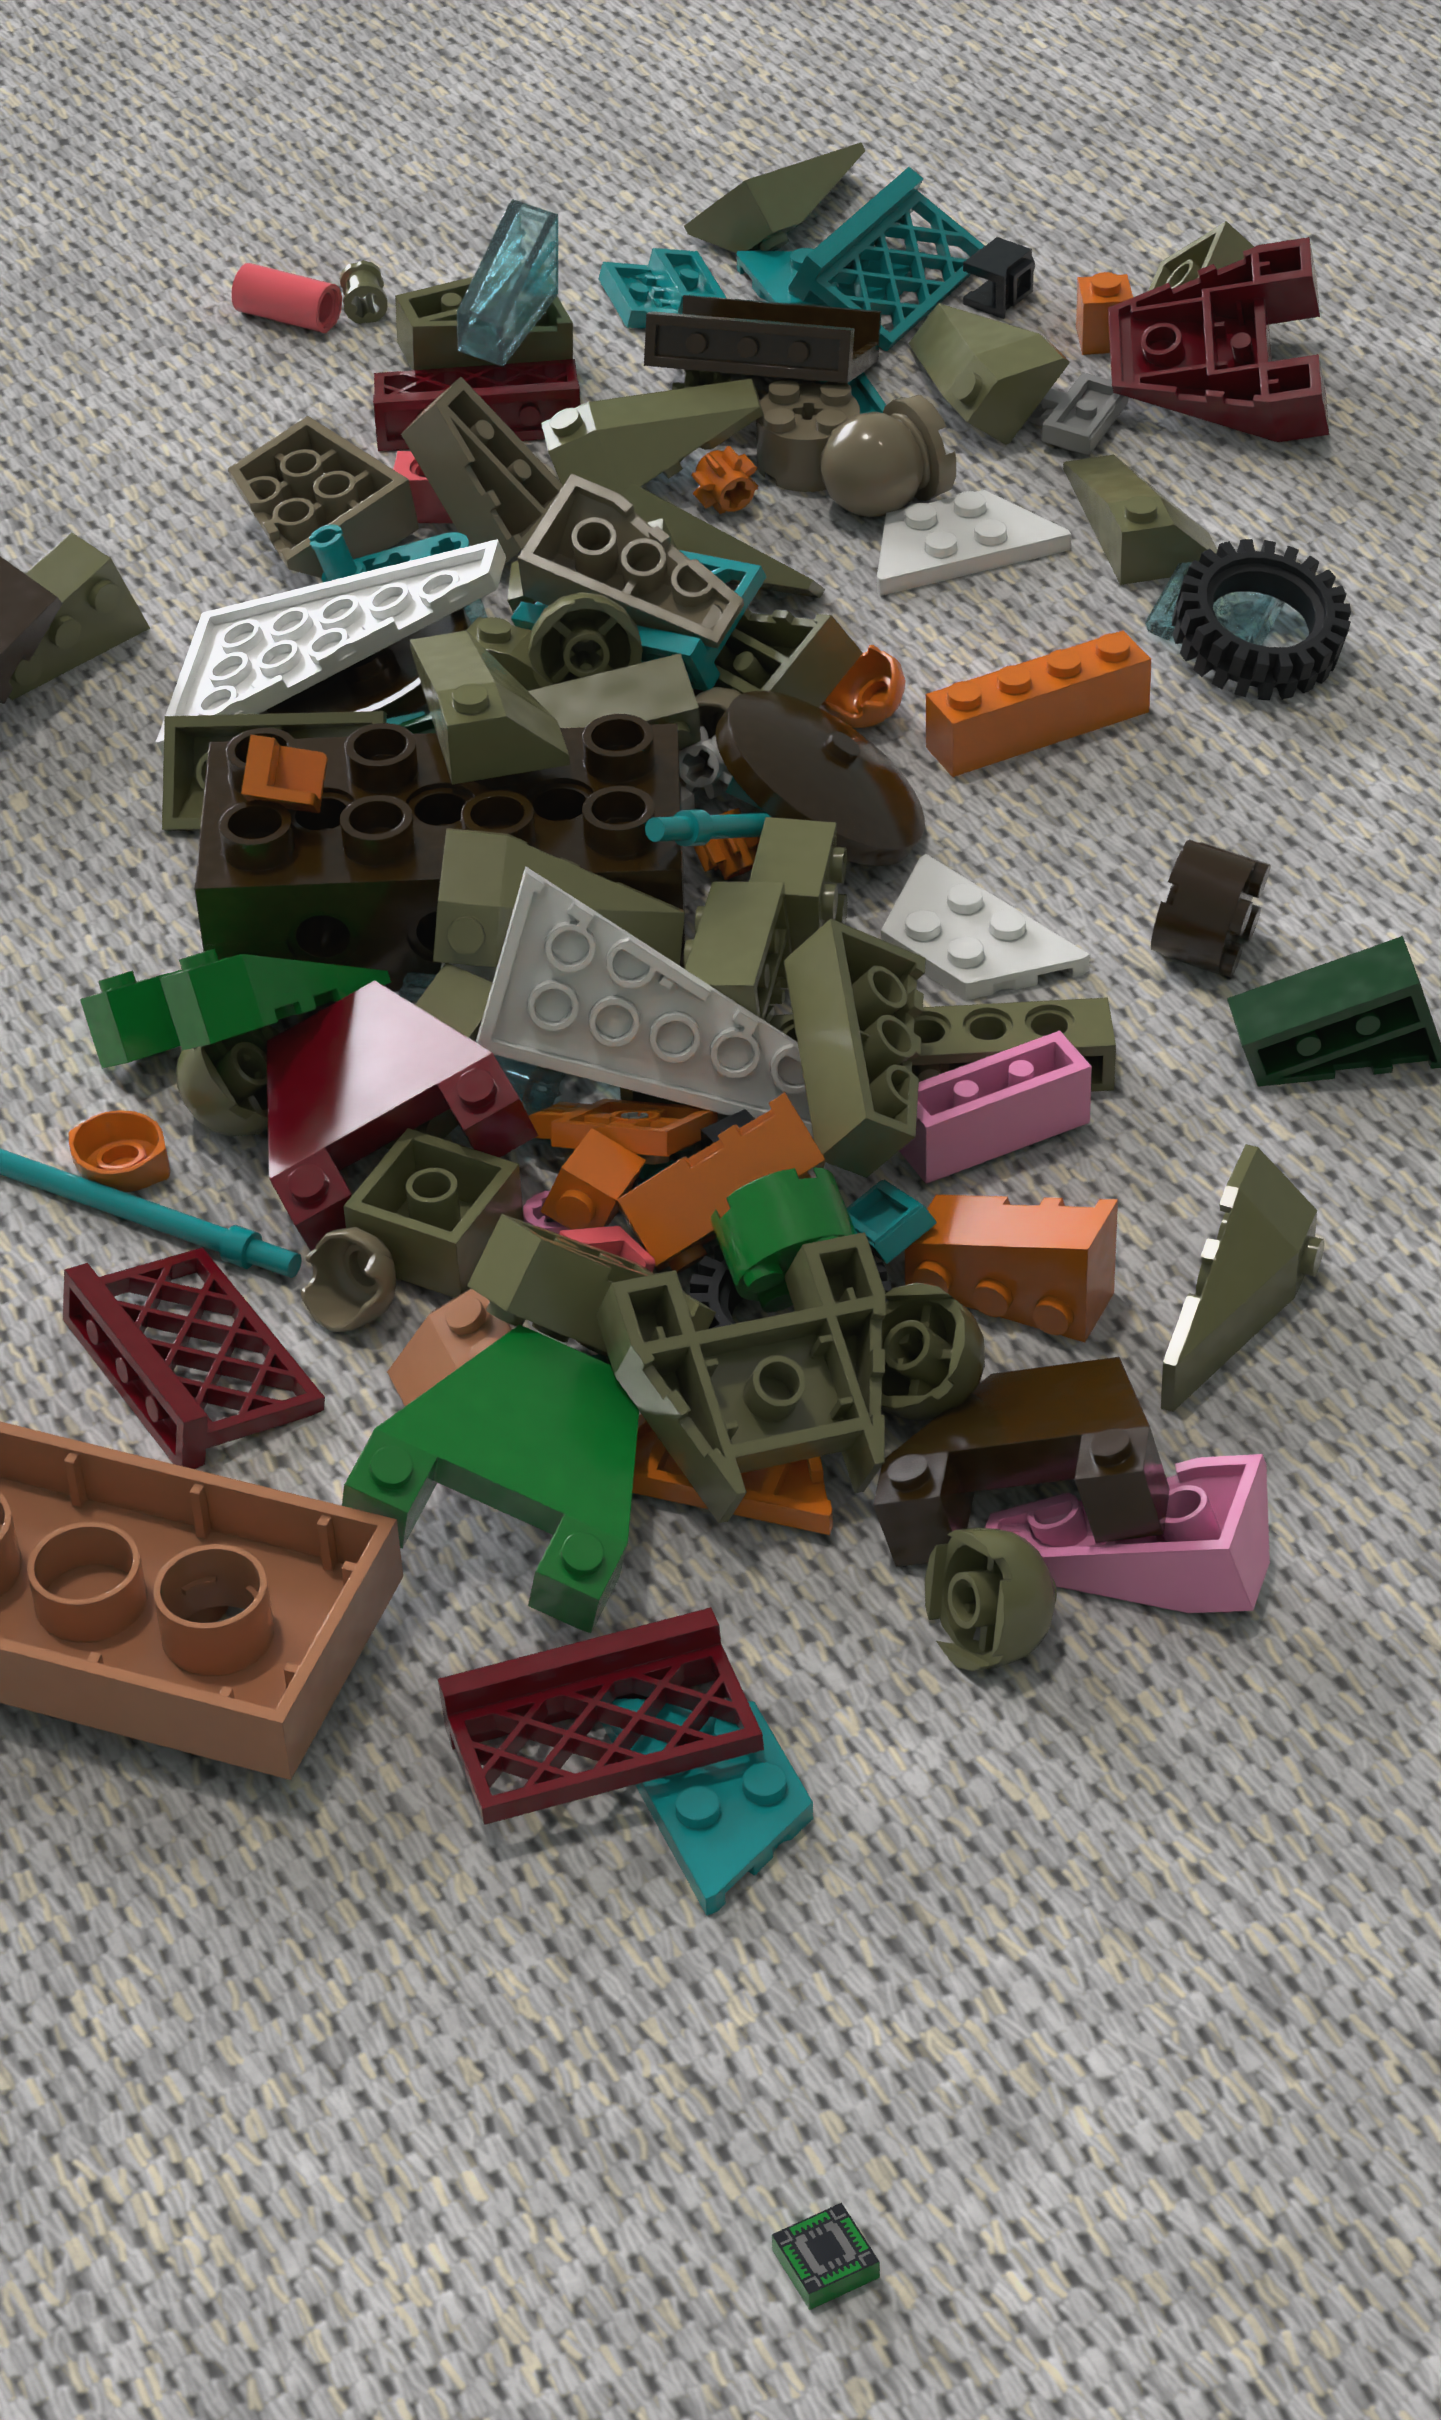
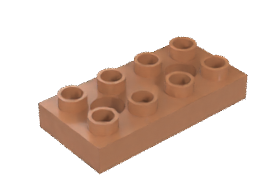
M0 1421V1703L291 1780L403 1578L397 1519ZM229 1606L245 1609L234 1617L217 1622L223 1617Z

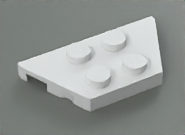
M986 490L966 491L959 493L955 497L930 503H915L907 508L886 513L877 572V593L883 596L1071 550V533L1068 529Z
M927 854L919 858L881 929V940L925 957L924 975L965 1001L990 996L1003 989L1017 990L1038 985V975L1068 969L1071 976L1076 977L1084 975L1089 971V953Z

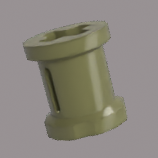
M364 260L347 265L342 270L339 278L344 294V312L349 319L358 324L379 321L385 315L388 308L387 295L383 290L384 281L379 267L372 262Z

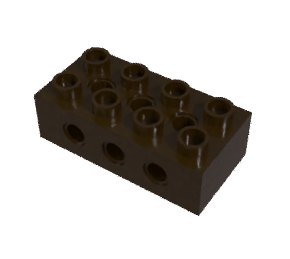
M629 714L602 716L590 722L586 727L560 728L569 753L570 765L452 784L437 733L412 734L408 729L391 723L367 725L354 731L349 737L294 739L289 733L279 729L257 728L245 731L234 737L231 741L209 742L194 887L203 952L215 949L219 960L246 954L388 971L391 983L383 986L393 992L426 990L441 970L442 965L441 962H433L438 896L447 828L512 835L527 842V845L557 858H565L580 865V868L615 883L620 882L685 911L683 846L678 845L675 841L653 842L648 839L645 832L646 823L650 818L673 817L682 810L678 724L650 725L644 719ZM251 735L275 738L280 746L318 751L326 754L328 763L320 813L286 809L282 805L270 801H247L242 796L241 791ZM685 915L680 966L684 968V948L686 943Z

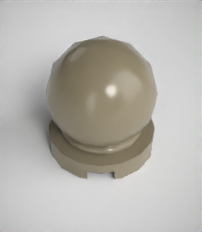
M921 395L909 398L900 397L888 403L884 407L883 413L855 414L832 430L821 453V473L823 483L830 497L837 505L860 517L886 516V513L899 510L912 501L914 497L918 500L928 501L952 489L956 479V454L952 452L946 455L944 443L938 430L947 426L934 405Z

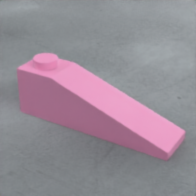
M1263 1454L1199 1457L1176 1463L1177 1475L1166 1477L1170 1491L1164 1535L1096 1543L1082 1500L1078 1501L1076 1496L1070 1493L991 1513L985 1528L1010 1531L1030 1542L1044 1559L1056 1587L1184 1613L1253 1611L1270 1564L1267 1466Z

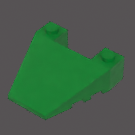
M211 949L179 959L182 970L136 981L132 970L99 980L101 992L81 998L80 1001L101 1068L103 1069L129 1063L181 1046L183 1051L213 1044L274 1024L279 1019L317 1009V1006L342 1000V998L374 980L382 985L391 983L388 971L246 954L219 960L216 950Z
M519 1324L373 1430L344 1484L342 1506L397 1519L400 1548L403 1549L435 1486L439 1483L552 1534L553 1537L535 1571L528 1606L577 1629L592 1633L620 1577L628 1545L639 1410L616 1379L611 1365Z

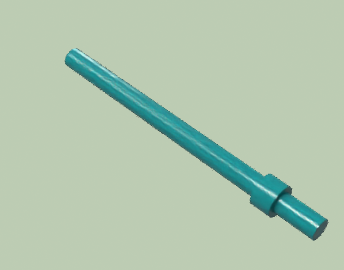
M681 810L673 817L650 818L646 823L645 832L648 839L653 842L675 841L678 845L684 847L702 846L707 844L710 839L761 837L765 817L771 816L767 813L709 815L704 810Z
M0 1148V1175L219 1252L223 1261L245 1269L256 1265L289 1278L295 1277L300 1270L302 1263L300 1254L264 1242L261 1234L238 1225H233L228 1229Z

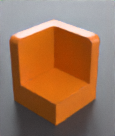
M251 735L241 794L247 801H270L278 803L286 809L320 813L328 757L323 752L280 746L275 738Z

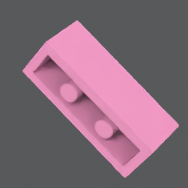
M1057 1031L920 1081L918 1085L916 1137L899 1152L922 1180L928 1184L1090 1123L1092 1066L1061 1031Z

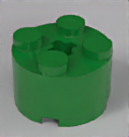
M813 1167L817 1178L799 1179L795 1168L778 1171L758 1178L735 1190L726 1198L730 1210L722 1217L716 1209L711 1216L712 1227L738 1294L744 1299L759 1301L764 1312H777L793 1305L784 1276L803 1244L856 1234L835 1178L827 1169Z

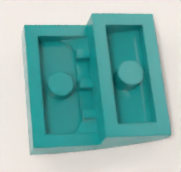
M653 248L648 265L602 262L598 278L626 328H646V313L650 311L682 314L683 295L727 298L698 251Z

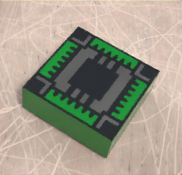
M842 2202L772 2234V2251L809 2310L880 2278V2261Z

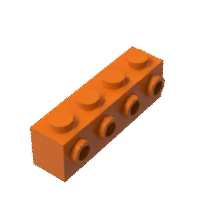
M1122 630L1102 635L1097 639L1066 649L1055 650L1048 655L1017 665L1006 666L998 671L971 680L956 682L949 687L927 693L926 748L952 777L1148 713L1150 707L1151 658Z

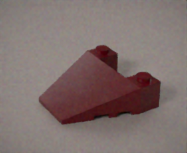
M1309 237L1257 245L1243 251L1244 259L1218 270L1214 264L1197 270L1199 278L1175 288L1166 283L1108 308L1113 393L1274 442L1330 435L1327 397L1319 354L1272 361L1269 325L1320 317L1317 275Z
M375 980L267 1041L269 1180L310 1251L316 1249V1245L326 1233L346 1228L343 1206L353 1194L340 1171L401 1137L407 1128L415 1129L450 1109L471 1147L474 1150L499 1158L539 1136L518 1094L493 1052Z

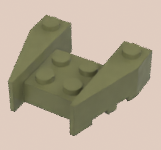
M865 1232L802 1245L784 1276L795 1312L695 1332L676 1270L611 1283L596 1313V1317L614 1375L718 1523L729 1521L747 1493L741 1473L841 1452L854 1493H860L866 1490L884 1464L885 1415H881L882 1377L885 1374V1349H882V1319L885 1316V1290Z

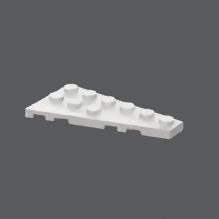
M525 867L476 1043L493 1052L494 1055L730 1116L746 1109L756 1119L771 1110L768 1104L770 1101L786 1093L810 1135L814 1137L797 1041L528 867Z

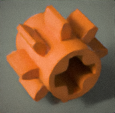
M727 446L724 451H711L701 458L697 464L696 471L691 475L700 485L695 489L693 495L705 509L713 506L719 514L726 511H739L750 503L755 490L759 487L750 477L755 473L757 467L745 454L738 455L730 446Z
M736 808L724 812L720 815L742 813L740 808ZM760 837L710 839L707 844L694 846V849L705 872L712 869H720L724 879L729 880L752 870Z

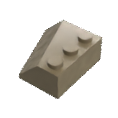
M306 416L228 468L231 480L289 570L322 578L324 571L315 551L309 543V538L315 530L325 525L333 524L341 527L342 535L353 559L388 550L419 529L409 479L309 416Z

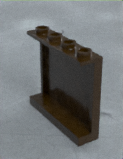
M683 295L682 314L653 311L646 313L644 366L848 383L878 362L882 311Z

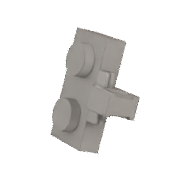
M1082 372L1068 392L1051 388L1027 421L1043 426L1042 442L1059 446L1067 451L1090 455L1126 407L1129 397L1113 393L1112 380Z

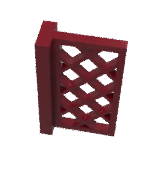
M575 359L374 373L373 405L378 451L409 449L401 435L403 431L428 405L460 377L470 385L521 441L545 440L542 422L551 419L563 409L576 408L581 405Z
M203 1247L101 1277L95 1273L88 1263L64 1269L63 1321L173 1464L197 1469L205 1465L207 1448L304 1419L324 1411L325 1396ZM197 1273L203 1280L204 1285L202 1289L172 1283L171 1281ZM129 1292L147 1296L148 1298L144 1306L118 1301L115 1296ZM161 1300L192 1307L188 1316L157 1310ZM207 1310L232 1316L235 1321L231 1327L201 1320L204 1311ZM149 1327L178 1335L174 1343L171 1344L146 1338L144 1332ZM191 1337L223 1344L218 1354L186 1347ZM236 1347L262 1353L265 1360L263 1364L232 1358L231 1355ZM177 1365L206 1371L208 1374L204 1382L178 1377L173 1371ZM221 1375L253 1382L249 1393L217 1386ZM265 1386L293 1391L296 1396L286 1400H278L261 1395ZM208 1403L238 1410L239 1413L212 1422L204 1409Z
M711 1607L437 1679L445 1729L452 1749L457 1750L484 1825L764 1750L762 1731L721 1644L719 1623ZM715 1681L706 1694L688 1688ZM616 1698L647 1699L637 1712L612 1704ZM666 1703L692 1711L682 1726L655 1717ZM578 1717L568 1730L549 1725ZM710 1717L736 1724L740 1729L718 1736L700 1732ZM598 1721L623 1729L612 1744L587 1737V1734ZM509 1735L498 1749L480 1743ZM641 1735L668 1743L662 1751L647 1755L631 1750ZM528 1740L554 1747L542 1763L517 1755ZM572 1754L598 1761L593 1769L579 1773H572L561 1769ZM502 1772L528 1780L519 1789L493 1796L490 1791L491 1786Z

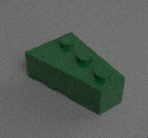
M1403 936L1227 998L1242 1048L1258 1087L1335 1079V1071L1371 1067L1373 1075L1393 1073L1392 1065L1422 1061H1428L1431 1069L1441 1068V1042Z

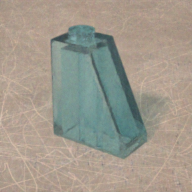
M514 199L508 204L457 310L458 351L504 366L557 297L558 214Z

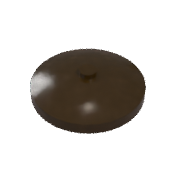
M464 607L267 709L268 714L384 711L387 713V719L415 712L425 705L427 701L411 652L410 639L466 631L471 626V622Z
M751 691L737 696L718 721L716 742L726 767L747 795L772 818L836 822L837 847H846L848 861L869 866H890L903 861L922 837L925 829L923 809L907 779L893 762L872 742L834 715L789 695L770 691Z

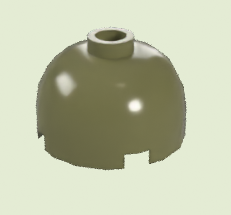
M580 592L563 596L543 610L532 628L528 654L534 679L542 688L642 663L643 649L638 628L622 606L604 595Z
M268 1025L213 1044L181 1051L176 1068L177 1088L185 1106L199 1122L211 1131L233 1137L257 1135L268 1129L267 1041L280 1034L276 1029Z
M912 1283L893 1288L885 1294V1299L888 1301L885 1303V1316L882 1319V1349H885V1374L882 1377L881 1409L891 1415L914 1421L933 1419L942 1412L963 1404L979 1386L985 1368L984 1336L970 1311L940 1287L923 1283Z
M970 1528L954 1530L947 1534L952 1537L949 1543L936 1545L929 1557L925 1575V1608L928 1620L940 1619L942 1627L954 1643L936 1642L956 1667L970 1671L998 1668L1028 1656L1041 1644L1047 1635L1057 1598L1054 1579L1041 1554L1025 1538L1010 1531L991 1528ZM977 1627H981L979 1641L973 1639Z

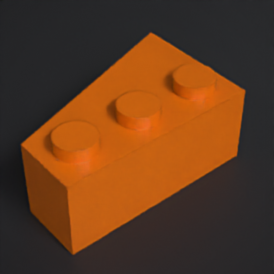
M786 1093L781 1094L768 1103L771 1107V1110L740 1128L737 1124L731 1126L717 1135L720 1140L689 1158L686 1156L679 1159L617 1199L619 1209L641 1246L654 1258V1268L657 1272L670 1266L672 1271L676 1270L677 1273H680L702 1260L705 1255H708L703 1246L717 1238L711 1224V1216L715 1209L721 1217L730 1210L726 1198L740 1187L763 1176L793 1168L796 1169L799 1179L817 1178L813 1167L824 1168L825 1158Z
M935 1195L927 1210L937 1223L905 1249V1285L923 1283L938 1286L963 1306L981 1311L988 1316L1001 1317L1041 1329L1051 1335H1061L1084 1343L1086 1342L1114 1294L1118 1199H1099L1095 1207L1065 1206L1063 1198L1044 1197L1040 1205H1011L1008 1196Z

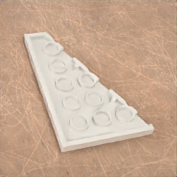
M498 539L202 613L165 716L259 714L496 591L506 560V555ZM164 720L156 740V744L163 756Z

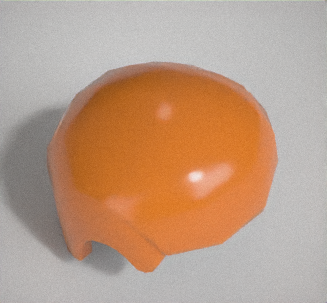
M869 645L868 651L859 657L821 705L830 714L852 728H866L882 723L894 714L902 701L906 680L901 664L896 658L885 651H881L874 645Z

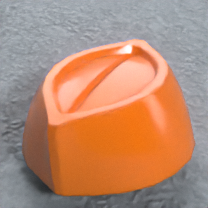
M124 1110L104 1112L90 1117L68 1133L72 1160L83 1178L123 1192H132L167 1180L170 1176L163 1131L156 1121L144 1114Z

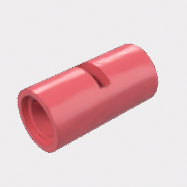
M245 263L238 270L232 285L233 306L242 313L321 333H327L337 323L341 313L342 295L340 288L336 284L252 263Z

